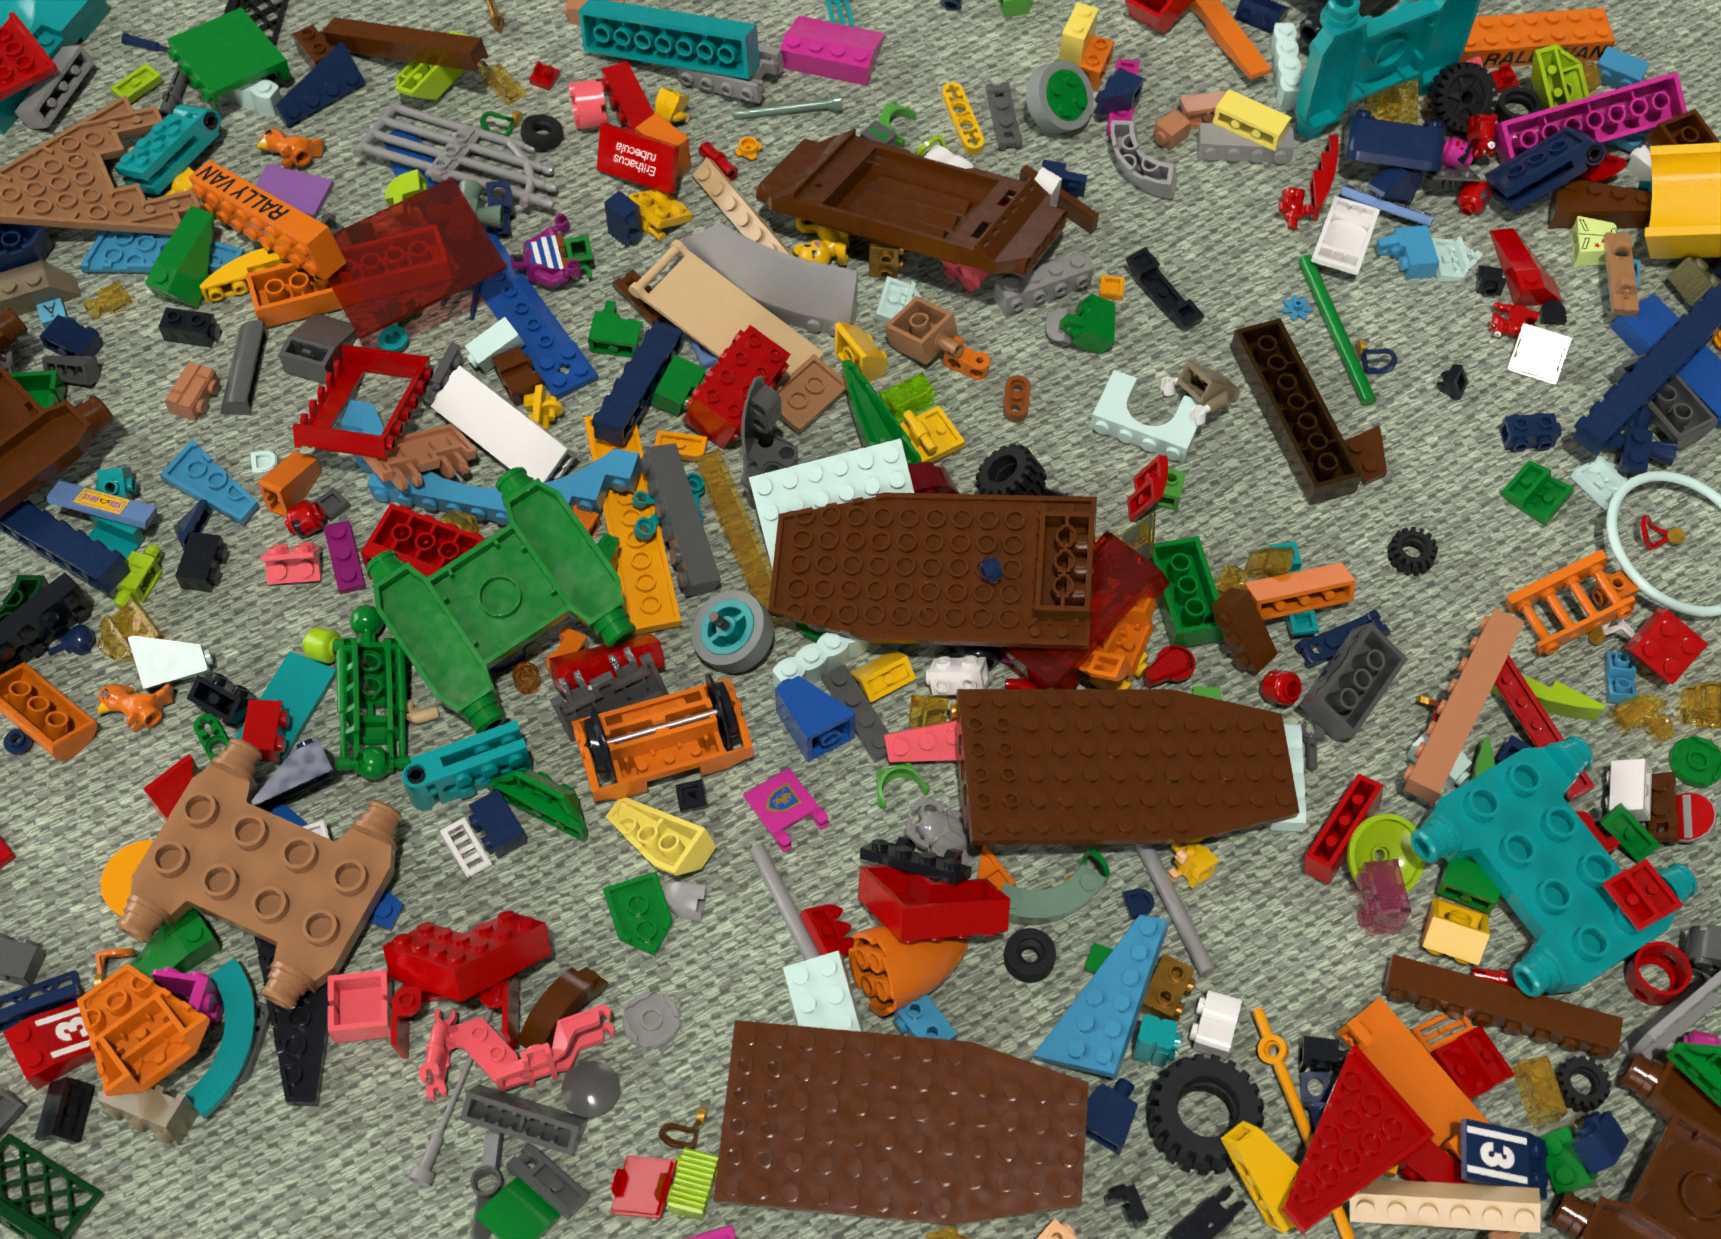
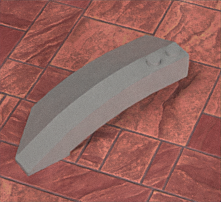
M722 219L716 221L714 226L710 228L704 227L693 232L692 236L687 239L684 237L679 239L690 252L786 324L807 329L813 333L831 334L834 337L836 323L855 324L858 295L857 270L813 262L777 251L741 235L724 225ZM677 255V259L681 261L683 257Z

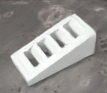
M465 817L440 830L439 835L467 879L492 866L490 859ZM462 831L466 834L455 841L451 839V837ZM467 840L471 842V844L460 850L456 847ZM474 848L477 851L466 859H463L461 856ZM479 857L482 859L483 862L470 869L468 868V863Z

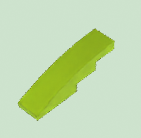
M1528 676L1525 677L1526 682L1547 713L1568 718L1597 721L1606 706L1556 680L1550 688ZM1493 685L1490 692L1501 696L1496 687Z

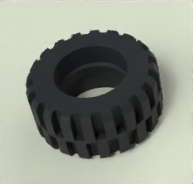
M1203 1053L1194 1054L1190 1061L1185 1056L1178 1059L1175 1066L1170 1064L1164 1070L1163 1075L1157 1079L1148 1102L1149 1107L1146 1112V1121L1150 1122L1148 1127L1150 1138H1156L1154 1146L1159 1153L1165 1150L1168 1154L1166 1160L1172 1165L1176 1161L1182 1163L1181 1170L1190 1173L1192 1168L1198 1169V1175L1207 1176L1210 1170H1214V1173L1217 1175L1225 1173L1227 1167L1235 1168V1165L1220 1139L1224 1135L1204 1137L1191 1131L1182 1122L1178 1113V1103L1184 1095L1201 1091L1211 1093L1220 1098L1226 1104L1232 1116L1230 1130L1242 1121L1260 1129L1264 1125L1265 1116L1262 1112L1265 1107L1263 1099L1257 1097L1260 1092L1257 1084L1249 1083L1248 1080L1251 1075L1245 1069L1239 1072L1235 1069L1237 1063L1230 1059L1227 1063L1220 1061L1221 1056L1212 1054L1210 1059H1204Z

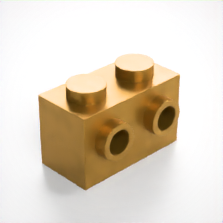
M870 240L869 277H880L886 280L887 276L897 279L898 270H903L904 249Z
M1163 954L1149 983L1140 1013L1159 1017L1160 1021L1163 1018L1179 1020L1185 1007L1181 1000L1184 994L1190 996L1197 981L1192 978L1195 968Z

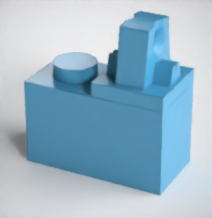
M1428 225L1395 228L1392 235L1378 238L1375 246L1377 255H1393L1395 260L1399 261V268L1401 271H1404L1406 279L1435 276L1439 259Z

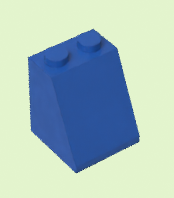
M800 676L793 679H785L775 687L776 713L807 762L855 739V713L843 703Z

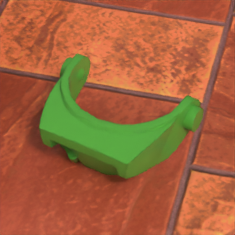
M886 103L878 122L895 132L890 125V119L895 117L915 119L916 112L913 109L897 104ZM897 134V146H904L905 139Z
M909 762L876 772L877 803L882 809L886 808L883 796L884 786L896 778H909L915 781L920 786L924 796L930 792L928 784L924 783L921 775Z

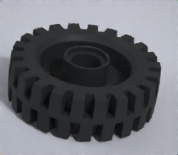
M1473 62L1453 63L1439 70V75H1435L1432 79L1435 83L1430 84L1428 88L1432 90V93H1427V99L1432 101L1427 103L1428 108H1433V111L1429 112L1431 117H1436L1435 120H1443L1446 130L1450 132H1467L1468 117H1476L1479 114L1493 115L1494 110L1491 107L1497 105V101H1494L1493 97H1498V91H1493V88L1497 87L1496 82H1491L1494 78L1492 74H1487L1488 70L1485 67H1481L1480 64Z

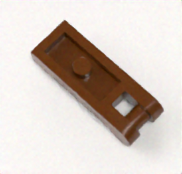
M634 270L627 272L626 277L613 281L612 285L617 293L621 294L651 326H653L655 321L662 322L667 319L642 299L636 298L629 292L628 286L641 279ZM649 285L645 288L647 293L653 290Z
M1674 772L1652 774L1650 821H1648V831L1659 843H1680L1676 777ZM1669 827L1667 831H1659V828Z

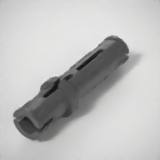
M178 64L167 91L162 95L163 102L159 108L162 119L168 114L173 115L175 107L180 105V96L188 79L187 75L184 76L181 73Z

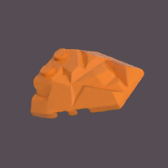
M1131 587L1122 588V593L1107 595L1106 590L1097 591L1098 596L1092 597L1090 650L1041 649L1094 678L1118 682L1125 679L1126 676L1134 675L1153 633L1154 625L1151 618L1155 612V591Z

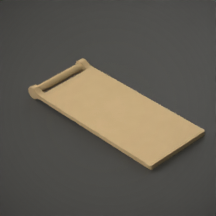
M677 239L670 244V249L638 282H633L628 288L633 296L642 299L718 358L726 348H729L740 329L745 332L749 325L756 328L791 354L786 362L790 366L776 387L813 354L818 358L823 356V351L690 252ZM677 255L682 256L683 259L650 293H647L645 288Z

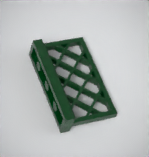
M7 1134L0 1142V1224L23 1239H68L104 1196L103 1193L12 1135ZM10 1145L19 1150V1159L2 1162V1154ZM36 1162L42 1164L43 1174L25 1177L26 1164ZM20 1166L21 1178L3 1182L2 1169ZM59 1177L66 1179L67 1189L49 1192V1179ZM39 1181L44 1182V1193L27 1197L26 1184ZM21 1185L22 1198L13 1200L4 1198L5 1188ZM86 1192L92 1196L85 1205L73 1207L72 1194ZM67 1196L68 1208L50 1212L49 1199ZM45 1200L46 1213L33 1216L28 1213L27 1204ZM69 1215V1224L61 1233L51 1228V1219Z

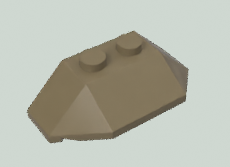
M43 260L0 273V312L3 308L9 307L20 316L36 311L37 304L61 298L62 302L81 297L75 276Z

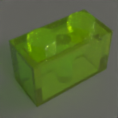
M921 372L880 392L879 396L898 423L905 421L903 414L908 410H911L916 416L934 407L935 389Z

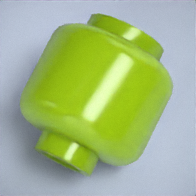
M321 627L311 629L302 642L306 657L321 663L335 662L336 651L332 649V641L334 639H341L339 632Z

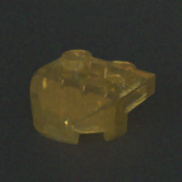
M131 599L113 617L106 615L99 625L102 628L101 639H98L97 643L105 656L121 662H133L135 660L128 637L139 636L155 639H164L165 637L140 603Z

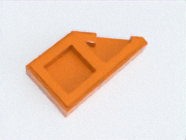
M984 845L977 879L987 878L997 887V890H1001L1005 882L1016 886L1015 881L989 847Z

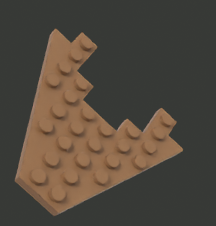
M122 96L0 168V223L172 235L181 222L180 218L184 217L190 206L201 209V205L192 190L146 200L139 183L114 188L103 160L121 157L125 154L120 138L151 132L152 127L163 120L157 106L133 111L127 96Z

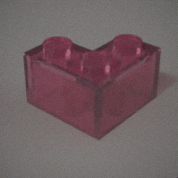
M1398 859L1364 862L1360 872L1357 874L1358 888L1363 890L1365 897L1363 905L1358 911L1359 925L1364 927L1366 936L1399 933L1412 912Z

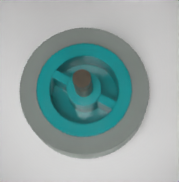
M740 590L724 591L710 598L698 611L692 626V643L697 654L715 669L724 673H739L752 668L766 655L773 640L774 623L768 609L749 593Z

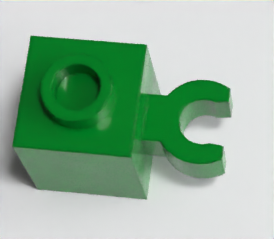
M589 235L564 239L568 261L577 259L581 264L580 270H584L587 273L588 279H591L592 271L586 265V263H590L593 260Z

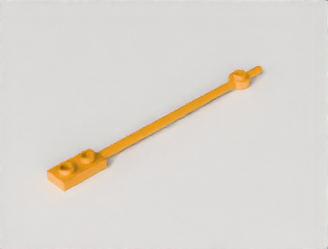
M1257 1008L1252 1011V1014L1262 1036L1258 1044V1055L1264 1062L1274 1066L1306 1149H1308L1313 1132L1285 1065L1289 1055V1046L1284 1039L1273 1035L1263 1008ZM1275 1046H1278V1048H1279L1278 1054L1275 1055V1056H1272V1055H1271V1050H1272V1048L1275 1047ZM1341 1206L1332 1214L1342 1239H1355L1343 1206Z

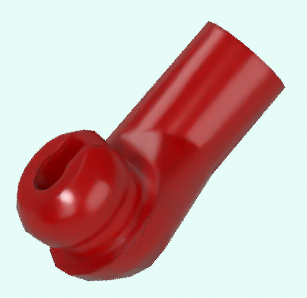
M1006 678L1005 689H1041L1028 679Z

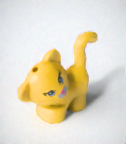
M797 218L796 229L802 234H818L821 240H813L806 244L796 245L793 247V253L796 256L828 265L831 258H836V262L839 265H847L849 255L846 254V249L851 247V237L848 233L817 224L805 225L807 220Z

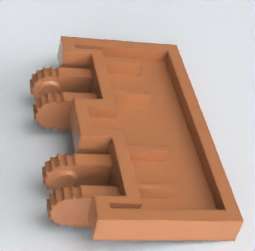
M450 423L398 437L395 449L389 453L386 461L382 460L381 457H361L383 482L391 480L400 491L407 490L408 487L406 478L415 487L422 485V477L419 472L437 468L447 479L454 477V468L461 475L468 474L469 467L466 461L475 459L477 450L457 427Z

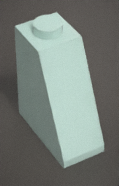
M139 636L128 637L141 683L145 690H151L197 676L198 674L211 672L209 665L214 664L210 650H204V646L201 644Z

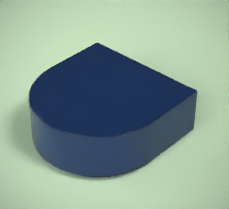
M1137 888L1122 892V898L1130 920L1137 919L1139 915L1148 916L1152 912L1154 898L1149 891Z

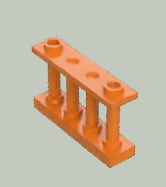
M1602 549L1506 596V607L1510 613L1523 612L1541 640L1536 643V654L1538 656L1545 653L1546 655H1551L1558 651L1560 646L1617 618L1622 620L1632 614L1636 599L1633 595L1624 600L1621 599L1603 572L1606 568L1607 556ZM1589 576L1594 577L1612 606L1598 612L1580 585L1581 580ZM1564 588L1571 589L1588 615V618L1574 624L1557 598V592ZM1540 600L1547 601L1564 629L1550 636L1532 608L1533 604Z

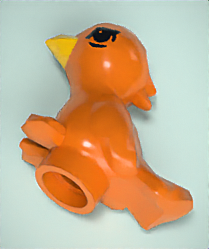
M276 128L264 131L260 142L257 144V149L266 150L271 153H280L281 157L284 158L281 163L284 168L291 169L293 164L302 167L313 160V157H322L325 148V141L320 138L310 140L302 136L289 137Z
M116 683L105 685L98 695L99 706L97 708V715L110 711H120L128 717L126 720L127 725L131 726L132 731L137 732L144 727H152L160 721L162 717L161 711L164 708L163 705L173 702L172 684H166L159 691L152 694H130L134 691V688H129V685Z

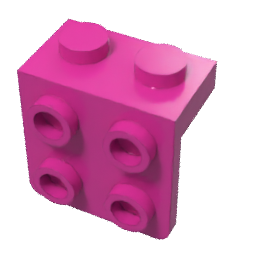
M164 967L163 970L154 969L152 977L161 988L164 987L170 991L173 996L190 998L188 1004L194 1010L203 1013L210 1019L207 1030H213L215 1022H218L222 1016L223 1007L221 1004V994L209 976L195 971L191 972V974H184L170 967Z

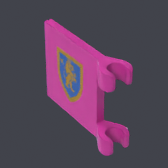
M790 768L785 769L743 794L747 803L773 836L782 852L792 848L791 838L784 830L805 817L811 815L820 830L829 826L826 812L818 806Z

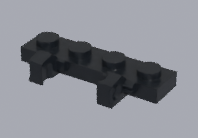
M906 835L900 836L896 844L876 839L872 843L860 848V859L958 885L971 878L972 867L961 864L963 851L952 848L946 850L944 857L930 852H915V843Z

